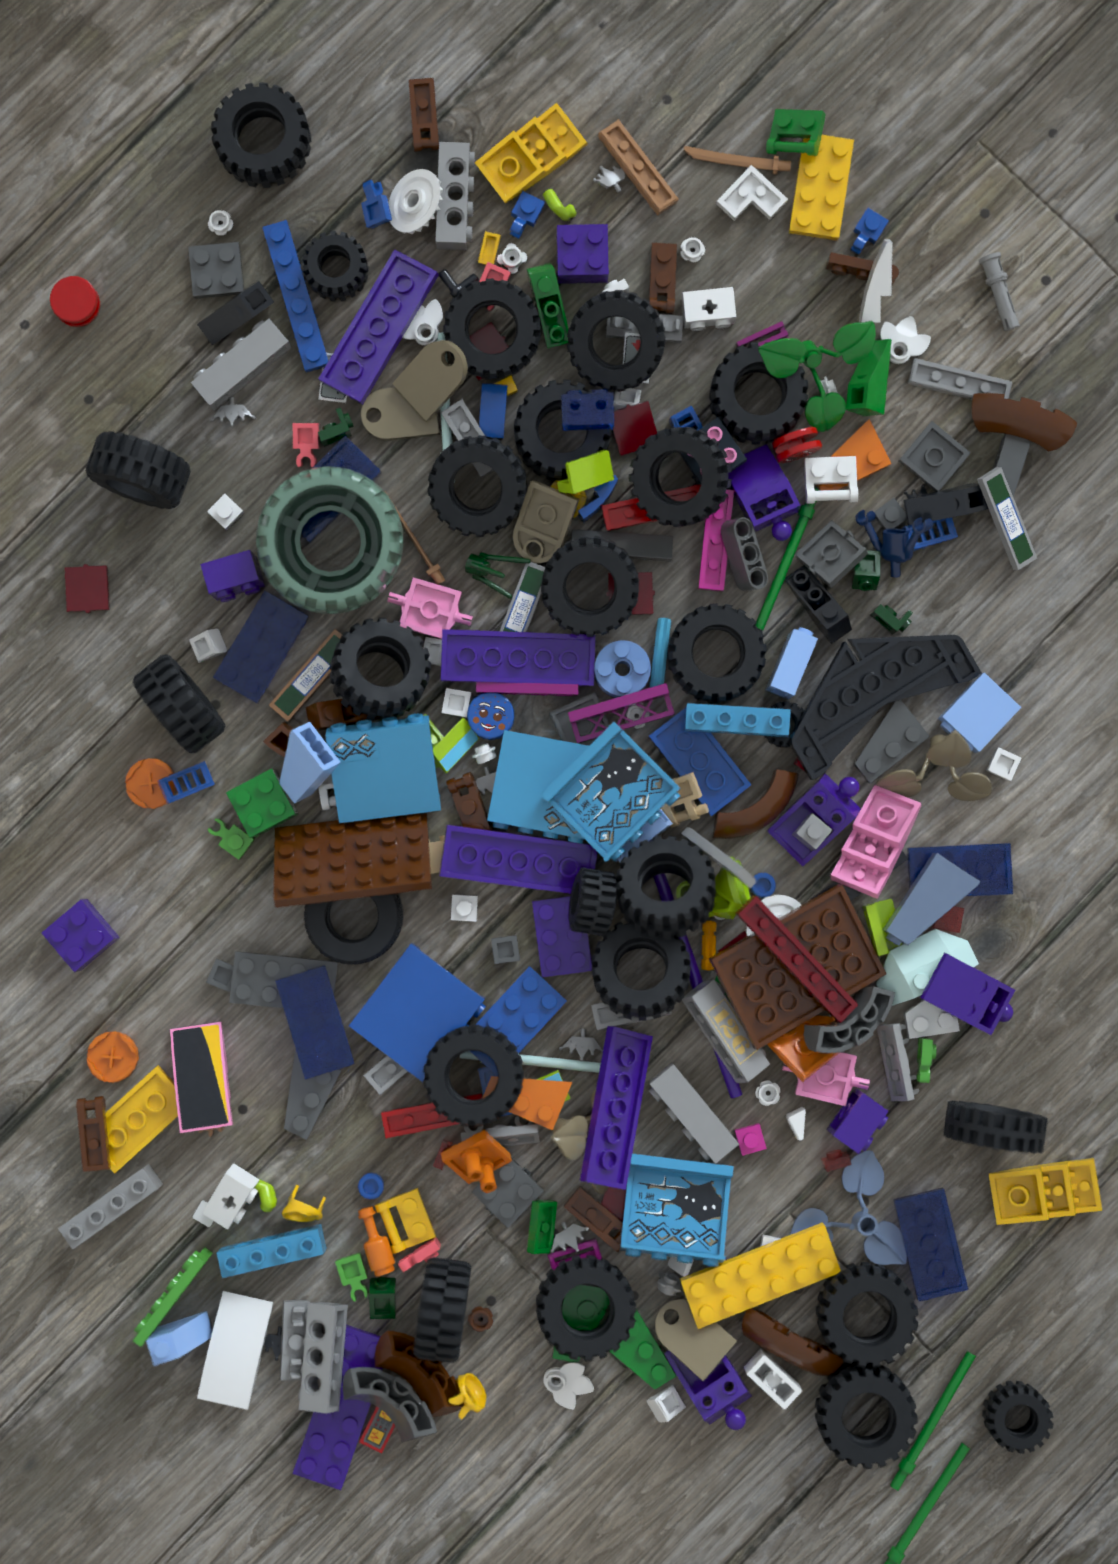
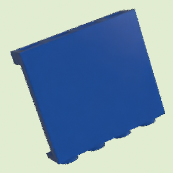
M411 943L350 1023L349 1027L423 1082L425 1079L423 1068L429 1051L447 1033L459 1027L469 1026L467 1022L472 1016L477 1018L486 1007L482 1003L485 997L480 996L422 952L418 946Z

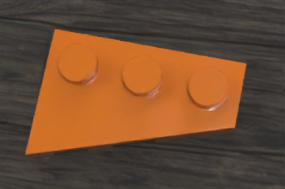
M870 419L831 456H856L857 481L892 464ZM820 484L816 486L820 491L841 490L847 487L848 484Z
M491 1076L482 1098L487 1097L493 1092L498 1082L497 1076ZM523 1079L522 1091L508 1112L553 1130L572 1082Z

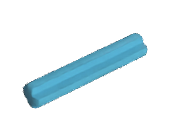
M658 618L650 688L664 684L671 619Z

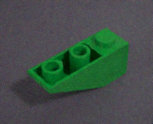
M547 263L526 269L547 349L568 343L567 334L569 328L553 265Z
M891 339L875 341L868 356L858 363L848 384L846 410L864 417L884 415Z

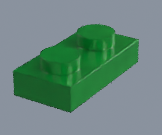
M532 1201L527 1244L528 1253H551L557 1201Z

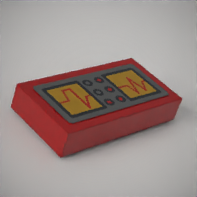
M377 1406L359 1443L382 1454L395 1428V1424Z

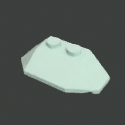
M933 929L917 937L909 945L902 944L890 950L883 964L886 975L877 980L876 986L895 992L892 1006L922 995L944 952L972 967L979 963L967 940Z

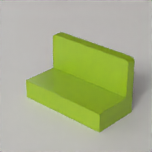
M603 450L566 463L568 479L557 482L559 492L575 494L614 480L609 451Z
M886 899L863 905L862 909L871 943L877 956L889 954L890 950L898 947V945L886 938L888 933L883 931V928L895 911L893 900Z

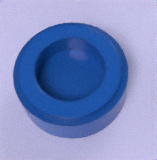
M758 873L753 876L756 879V883L750 889L753 895L758 898H765L774 893L776 883L770 874Z
M372 1172L363 1175L358 1183L359 1193L366 1199L378 1198L384 1190L382 1177Z

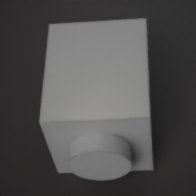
M812 813L803 820L792 835L813 851L820 846L832 829Z

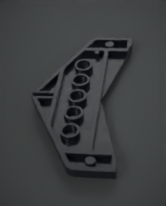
M958 635L847 639L856 653L858 661L848 644L842 642L789 739L792 750L810 780H815L824 774L832 765V761L875 713L887 703L956 683L966 682L982 674L963 639Z

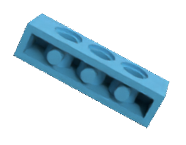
M687 703L685 731L774 737L789 736L790 709Z
M318 1224L221 1247L217 1252V1258L222 1278L323 1255L327 1248L322 1226Z

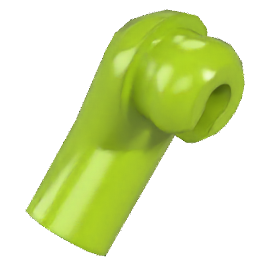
M548 189L543 193V198L549 208L561 220L568 222L571 221V218L576 217L577 213L574 206L569 204L564 207L553 189Z
M259 1179L255 1189L259 1193L260 1208L264 1212H271L277 1204L274 1187Z

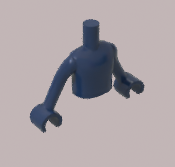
M865 510L859 511L855 517L856 522L865 527L876 551H880V556L884 560L890 561L891 577H900L901 563L912 559L914 547L920 534L930 530L933 527V521L927 519L922 525V518L916 519L912 525L914 531L910 539L908 530L885 529L883 530L882 544L871 524L875 520V512L870 511L865 517Z

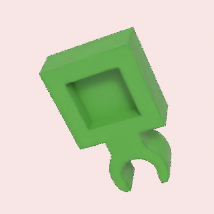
M215 819L221 828L218 832L208 828L209 833L223 838L218 845L240 860L255 839L249 838L248 834L235 824L229 830L221 819Z
M918 1038L917 1081L921 1083H930V1066H932V1059H936V1044H933V1040L930 1038Z
M361 1252L337 1259L335 1263L342 1285H351L352 1300L354 1302L357 1301L356 1290H362L365 1298H367L368 1289L362 1283V1280L367 1279L368 1274Z

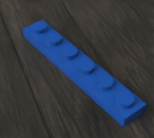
M284 220L264 226L263 231L305 372L323 368L329 360L288 222Z

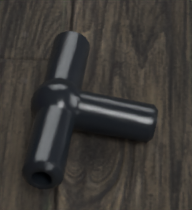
M446 269L439 273L440 279L450 290V294L454 298L459 295V291L463 287L467 288L472 285V282L479 280L476 274H471L460 284H457Z

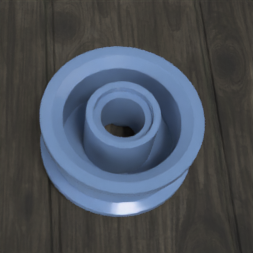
M625 640L615 641L606 645L598 654L594 667V675L598 686L604 693L614 698L643 690L651 672V664L647 653L636 643ZM618 664H626L630 672L626 676L618 675L615 671V667Z

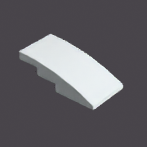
M884 239L873 262L864 290L859 322L873 321V323H879L881 320V296H891L892 242L890 239Z
M223 1291L197 1399L248 1410L261 1361L273 1302Z

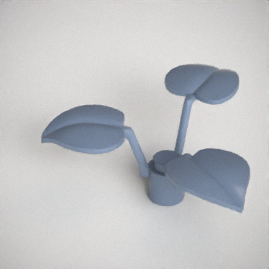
M870 1150L852 1157L842 1172L841 1178L844 1189L851 1193L857 1192V1199L862 1209L853 1216L852 1223H828V1217L822 1210L809 1208L802 1211L796 1217L789 1234L791 1235L823 1223L832 1242L833 1233L830 1227L855 1229L862 1235L867 1236L863 1243L864 1253L873 1263L879 1265H904L907 1260L906 1245L899 1228L888 1221L877 1223V1220L868 1214V1208L863 1201L862 1193L867 1196L874 1195L882 1188L884 1183L883 1169L873 1151Z

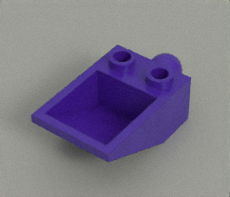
M766 444L744 454L747 461L728 473V479H732L730 487L734 490V496L744 517L751 521L754 531L757 532L773 524V537L778 541H785L791 536L792 527L783 519L798 513L800 503L790 482ZM784 503L786 507L778 509L777 504ZM760 513L763 517L756 520L754 515Z
M825 773L767 832L803 867L857 817L861 808L850 797L858 793L860 788L859 782L853 777H845L838 786ZM812 813L832 829L820 846L813 851L792 835L803 820Z
M944 952L920 998L992 1035L998 1022H1007L1012 1018L1013 1008L1008 1003L1015 989Z
M666 1351L664 1353L705 1422L710 1425L726 1414L725 1422L730 1429L740 1430L744 1427L746 1423L745 1414L735 1408L752 1397V1394L727 1355L703 1382L671 1352ZM733 1383L734 1389L731 1392H727L726 1387L731 1386ZM712 1398V1404L705 1406L704 1402Z

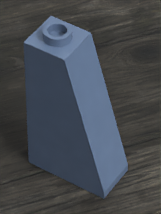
M932 853L883 928V931L888 933L886 938L898 946L901 943L909 945L975 889L980 881L938 853Z

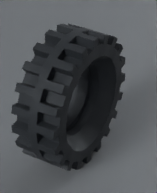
M948 1101L943 1136L952 1138L955 1141L997 1150L1002 1149L1011 1152H1029L1033 1154L1043 1153L1048 1118L1039 1114H1033L1032 1112L1005 1108L1003 1106L976 1102Z

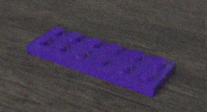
M394 249L318 378L319 381L363 405L437 280L438 272Z
M442 629L441 681L594 686L595 635L594 637H586V634H579L578 636L560 633Z
M446 824L439 876L571 894L573 883L579 870L582 867L595 869L597 851L590 844L585 843L581 844Z
M607 1026L580 1181L626 1190L653 1036Z
M346 1324L339 1411L331 1413L313 1412L293 1471L294 1475L342 1490L371 1404L362 1400H344V1375L348 1369L357 1367H370L381 1369L382 1371L383 1368L375 1367L374 1358L376 1345L381 1336Z

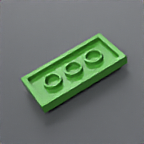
M205 1247L200 1253L195 1251L182 1266L185 1272L182 1273L180 1271L166 1288L169 1293L164 1292L150 1309L153 1314L148 1313L134 1331L137 1333V1336L133 1340L134 1343L141 1347L155 1331L213 1253Z

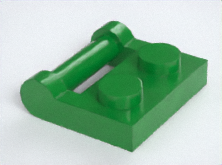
M775 109L770 138L766 144L767 154L792 152L817 156L826 116L824 111ZM780 138H807L810 140L808 143L781 142Z

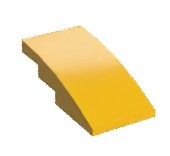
M556 102L538 118L535 116L517 132L513 130L478 159L475 164L503 201L507 203L520 195L522 191H526L587 146L588 143Z
M1094 1158L1048 1163L989 1173L997 1225L1044 1221L1054 1217L1075 1216L1076 1213L1102 1211Z

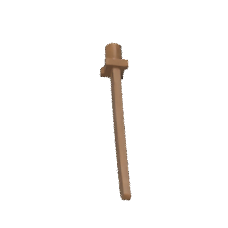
M684 146V151L692 158L747 168L752 165L756 169L772 170V174H777L778 171H790L791 161L779 160V156H774L773 159H765Z
M397 510L403 528L429 567L426 573L428 576L431 575L437 585L443 583L445 578L440 572V566L438 564L433 566Z

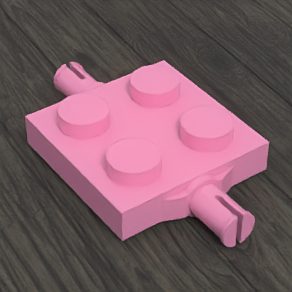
M414 577L410 589L405 596L390 592L387 600L388 603L402 606L401 627L406 629L409 626L414 632L441 640L442 629L451 630L456 622L470 627L473 616L459 613L458 605L462 595L461 591Z
M840 1052L804 1082L797 1077L795 1094L846 1106L851 1089L857 1087L868 1090L869 1086L865 1084H869L870 1079L855 1077L854 1067L857 1056ZM783 1065V1071L792 1072L787 1066Z

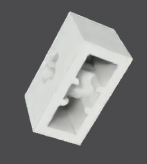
M733 287L682 293L684 329L691 328V331H701L706 329V326L716 325V328L721 329L734 324L736 309ZM706 306H710V310L713 311L712 314H708V311L705 310Z
M233 1163L223 1176L202 1214L227 1230L234 1222L239 1224L246 1213V1210L243 1209L246 1202L251 1204L258 1193L255 1187L259 1179Z
M762 1348L744 1366L746 1374L784 1410L802 1392L799 1383Z

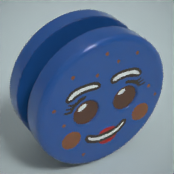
M482 693L475 697L468 707L467 719L469 726L477 736L483 739L496 740L502 738L504 730L510 731L514 724L513 706L500 693Z

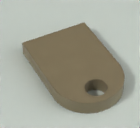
M439 340L432 342L419 352L392 384L424 420L428 421L463 384L468 368L466 357L462 350L450 341ZM447 351L452 352L455 357L453 365L447 363L445 359Z
M396 388L377 390L371 393L362 405V423L366 431L376 439L391 441L439 435L437 413L430 420L425 421ZM371 410H378L381 413V418L373 423L367 420V414Z
M535 480L530 481L513 531V542L518 553L523 558H528L534 563L549 561L553 553L564 545L580 499L567 493H561L559 490ZM530 542L539 544L541 548L539 555H533L529 551Z
M677 1299L670 1301L657 1314L655 1330L660 1343L703 1382L737 1343V1340L716 1322L698 1329L687 1300ZM670 1310L675 1311L679 1316L677 1323L673 1325L667 1324L664 1321V1314Z

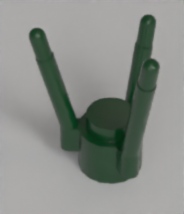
M480 552L479 555L471 553L465 565V572L472 574L473 579L481 581L498 593L512 599V594L485 578L487 574L499 578L505 577L503 573L491 569V563L488 560L527 564L531 563V560L521 557L490 555Z

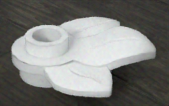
M436 299L432 300L426 308L421 305L403 338L415 339L423 346L437 340L439 333L437 327L443 320V311ZM425 330H430L431 334L429 337L425 338L422 336Z
M912 316L903 319L897 326L890 322H885L880 332L881 340H892L890 361L894 364H903L910 356L923 354L931 340V337L928 335H917L916 323ZM894 349H901L903 354L897 356L894 353Z
M568 1362L561 1368L552 1367L545 1372L543 1378L544 1385L553 1393L554 1400L559 1405L573 1410L576 1405V1395L594 1391L590 1379L582 1375L585 1369L584 1365L577 1362ZM552 1377H558V1378H560L561 1380H558V1381H557V1380H554Z

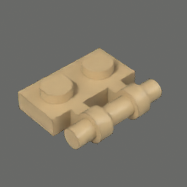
M694 772L672 779L681 788L677 792L680 797L670 807L665 804L661 808L673 823L670 826L671 828L680 825V822L688 819L692 821L699 819L701 815L709 812L706 803L697 806L694 802L695 799L703 796ZM684 803L686 810L680 812L674 810V806Z

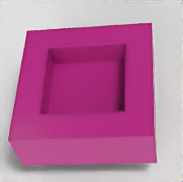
M759 1123L734 1130L742 1156L767 1149Z

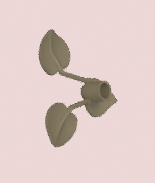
M956 730L952 731L948 736L939 734L930 739V748L926 753L925 762L918 776L912 770H897L885 775L875 783L876 786L907 798L913 797L921 791V783L918 781L923 779L931 761L935 765L949 766L952 778L955 781L948 785V792L954 798L962 801H977L992 793L991 781L981 773L969 772L961 775L960 778L957 776L954 767L959 768L967 765L971 761L972 753L968 743Z
M596 1088L594 1089L593 1094H592V1098H591V1106H592V1109H593V1103H594ZM574 1116L570 1120L564 1118L557 1119L551 1139L557 1144L567 1159H577L586 1148L587 1122L591 1120V1116ZM591 1183L599 1194H604L609 1188L608 1186Z

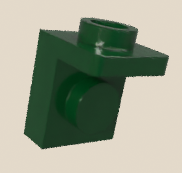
M341 408L336 409L341 423L327 424L322 427V431L318 432L324 447L352 436L350 428L354 427L349 414H343Z
M867 550L868 554L853 568L852 589H859L861 591L877 590L880 580V551Z
M880 604L870 616L893 635L898 630L902 633L912 621L909 617L913 612L908 610L898 619L896 618L897 613L891 607Z
M379 1277L370 1279V1319H396V1278Z

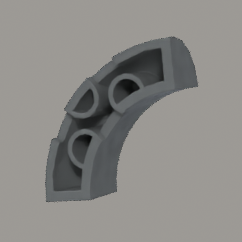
M866 986L857 991L853 1000L858 1006L842 1023L835 1020L822 1026L805 1025L804 1039L806 1046L815 1052L838 1053L866 1042L874 1035L873 1032L879 1024L885 1021L891 1009L895 992L874 986Z
M357 1367L347 1370L343 1379L344 1400L366 1401L383 1410L395 1424L402 1443L437 1433L434 1419L424 1401L421 1402L419 1397L412 1391L413 1387L398 1376L394 1377L382 1372L381 1369Z

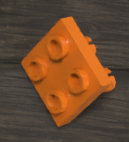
M486 1130L474 1134L472 1137L453 1145L441 1153L442 1161L468 1184L479 1181L481 1190L485 1193L493 1192L497 1188L493 1171L512 1162L511 1154Z

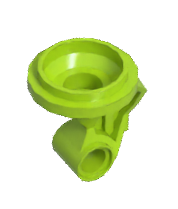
M733 856L730 857L742 866L739 860H735ZM722 867L715 877V904L713 910L709 912V917L717 916L724 919H734L737 916L735 913L750 899L749 887ZM687 881L678 885L676 889L678 899L690 889L691 886Z

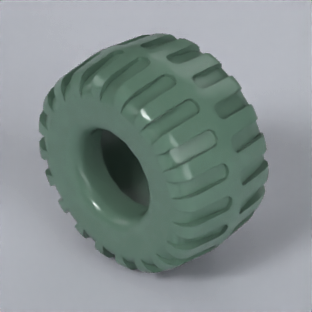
M316 467L293 475L275 489L268 498L260 514L256 530L257 555L261 568L270 584L289 602L305 610L321 614L346 613L361 608L376 599L393 580L400 565L403 552L402 524L389 496L368 477L341 467ZM327 511L343 513L352 519L359 529L361 538L359 554L352 564L342 570L331 572L317 569L310 564L302 552L300 542L303 528L309 519L321 512Z

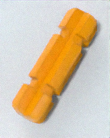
M706 920L705 923H702V931H704L701 952L703 959H701L702 970H714L709 958L716 955V935H714V932H716L717 923L715 921Z

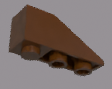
M342 698L316 702L305 707L308 723L310 722L317 731L327 730V728H331V725L337 723H345L348 726L356 724L358 721L369 719H366V714L361 713L360 716L352 713L354 708L351 706L345 708L341 704Z

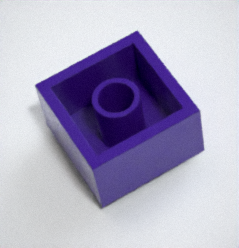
M608 224L557 225L558 284L608 283Z
M251 550L200 564L208 593L216 600H221V602L236 599L235 595L244 592L245 595L258 593L260 588L265 586L258 559Z
M88 899L79 900L42 932V935L74 972L82 971L120 938Z
M855 1088L848 1097L846 1106L841 1107L827 1127V1130L859 1154L861 1150H867L872 1143L873 1138L871 1136L876 1129L880 1130L886 1123L888 1110Z

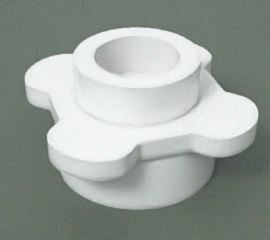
M512 243L508 244L503 253L497 257L498 264L507 267L511 274L517 273L518 267L527 261L526 253H521L520 249Z

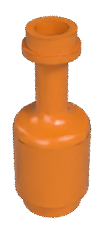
M373 1206L358 1210V1218L363 1219L369 1237L363 1247L371 1271H374L376 1277L394 1271L393 1264L396 1262L389 1240L386 1236H380L373 1218L376 1211L373 1209Z

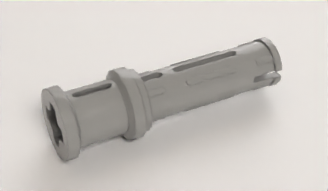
M996 252L984 256L978 261L979 264L983 265L987 277L985 280L988 287L991 286L1004 331H1009L1019 327L1020 324L1006 284L1008 275L1003 271L1000 262L1001 253Z

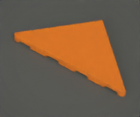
M816 1015L767 1044L802 1082L840 1053L815 1052L808 1049L805 1044V1025H826L835 1021L832 1016Z

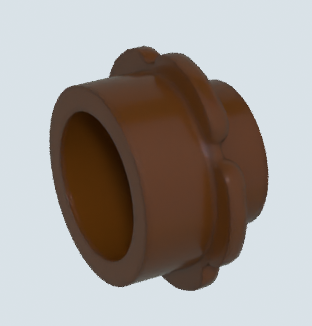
M477 1306L469 1314L468 1323L475 1331L483 1332L491 1328L493 1314L490 1309ZM483 1317V1321H479L478 1318Z

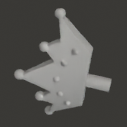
M600 166L599 169L602 172V176L597 174L598 179L594 178L593 181L606 189L614 186L617 193L620 192L621 188L618 183L625 179L623 169L613 166V171H610Z
M230 397V405L221 406L210 421L213 422L214 419L220 417V422H223V419L226 417L230 422V426H233L238 417L242 421H244L245 416L252 417V419L256 417L252 416L244 405H234V397Z
M484 767L486 776L479 777L476 780L478 790L483 795H485L486 789L491 793L493 792L496 772L490 774L489 767Z
M581 1029L580 1037L572 1036L563 1047H559V1050L569 1047L570 1054L576 1048L580 1061H583V1057L588 1049L591 1051V1055H594L595 1049L603 1053V1050L594 1038L585 1037L586 1029Z
M562 1222L563 1231L555 1235L550 1252L553 1253L558 1247L566 1251V1245L579 1252L577 1237L583 1240L582 1232L588 1231L589 1228L576 1224L567 1227L566 1222Z

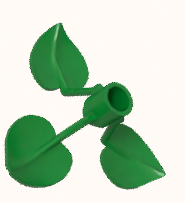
M873 321L857 322L840 328L833 339V347L837 352L825 349L823 346L817 347L813 341L806 340L801 342L795 338L779 339L758 347L766 369L774 377L785 378L793 375L797 371L799 363H803L811 370L821 396L811 397L807 401L805 417L810 426L816 427L817 431L825 432L830 430L842 419L846 410L845 400L840 394L831 392L825 395V390L815 369L822 361V353L836 358L842 355L843 360L847 364L862 361L873 348L876 336L875 324Z

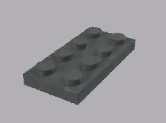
M235 951L229 1003L332 1013L338 962Z

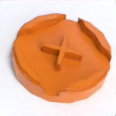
M148 758L138 761L130 768L126 775V791L129 798L142 808L156 809L165 806L167 803L157 781L175 774V772L167 763L159 759ZM169 781L168 784L174 795L176 788L173 781Z
M118 1031L105 1032L97 1036L88 1047L87 1066L91 1073L101 1081L120 1082L129 1077L137 1067L139 1060L138 1048L135 1042L124 1033Z

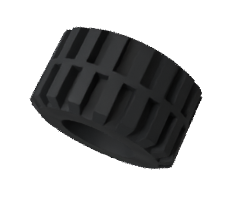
M330 231L331 235L326 236L325 232L320 234L321 238L319 240L315 237L311 240L312 246L307 245L305 249L306 255H303L302 259L304 263L303 270L312 290L315 293L318 292L321 298L329 297L330 301L336 302V298L346 301L345 296L350 295L353 298L356 296V290L361 291L364 288L362 283L367 282V272H369L367 259L361 244H357L353 236L348 238L347 233L342 231L340 235H337L336 231ZM335 255L346 257L350 261V267L344 275L332 278L321 272L323 263L329 257Z
M584 867L579 870L573 883L568 917L571 931L604 936L607 933L613 920L617 900V881L613 872Z
M1016 1380V1384L1012 1381H1006L1005 1387L1001 1384L997 1385L996 1388L998 1390L995 1393L991 1390L988 1393L990 1400L985 1399L983 1404L986 1410H982V1416L985 1419L983 1422L988 1432L1002 1448L1005 1447L1010 1452L1016 1450L1019 1454H1024L1025 1449L1029 1452L1035 1451V1445L1042 1447L1044 1445L1042 1442L1043 1438L1049 1439L1051 1434L1048 1432V1429H1053L1054 1424L1050 1420L1053 1418V1413L1049 1409L1050 1405L1028 1383L1025 1385L1022 1381ZM1021 1404L1030 1407V1417L1024 1426L1017 1429H1010L1005 1426L1006 1414L1012 1407Z

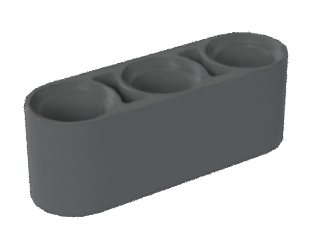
M1004 434L992 469L1002 467L1014 497L1029 450L1030 441L1021 437Z
M744 517L725 521L721 526V536L737 587L742 591L764 588L768 582V574L751 521Z

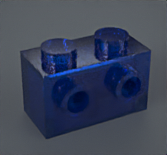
M596 389L588 394H582L580 390H570L566 394H561L562 431L614 429L613 393H608L606 389Z

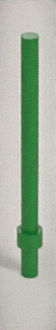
M816 501L814 504H806L805 502L800 507L798 512L799 519L757 618L756 627L758 630L764 631L807 523L813 518Z
M966 1352L907 1456L902 1457L898 1464L899 1470L890 1483V1486L895 1490L899 1491L908 1474H912L918 1456L976 1358L973 1353Z
M964 1443L960 1444L896 1546H892L887 1553L888 1558L884 1564H900L906 1556L904 1554L905 1550L969 1452L970 1448Z

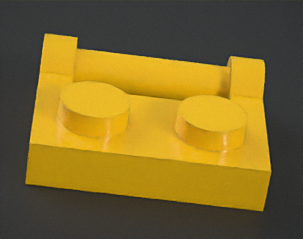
M418 1188L374 1205L377 1213H380L392 1244L391 1250L393 1254L436 1237ZM394 1206L397 1207L408 1236L407 1239L402 1241L389 1209Z

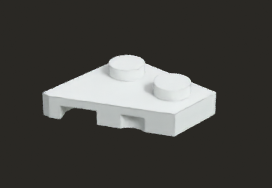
M923 999L916 1006L904 1012L907 1037L909 1039L960 1031L957 1017Z

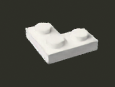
M751 165L717 200L716 204L734 221L751 203L770 220L787 203L788 199Z

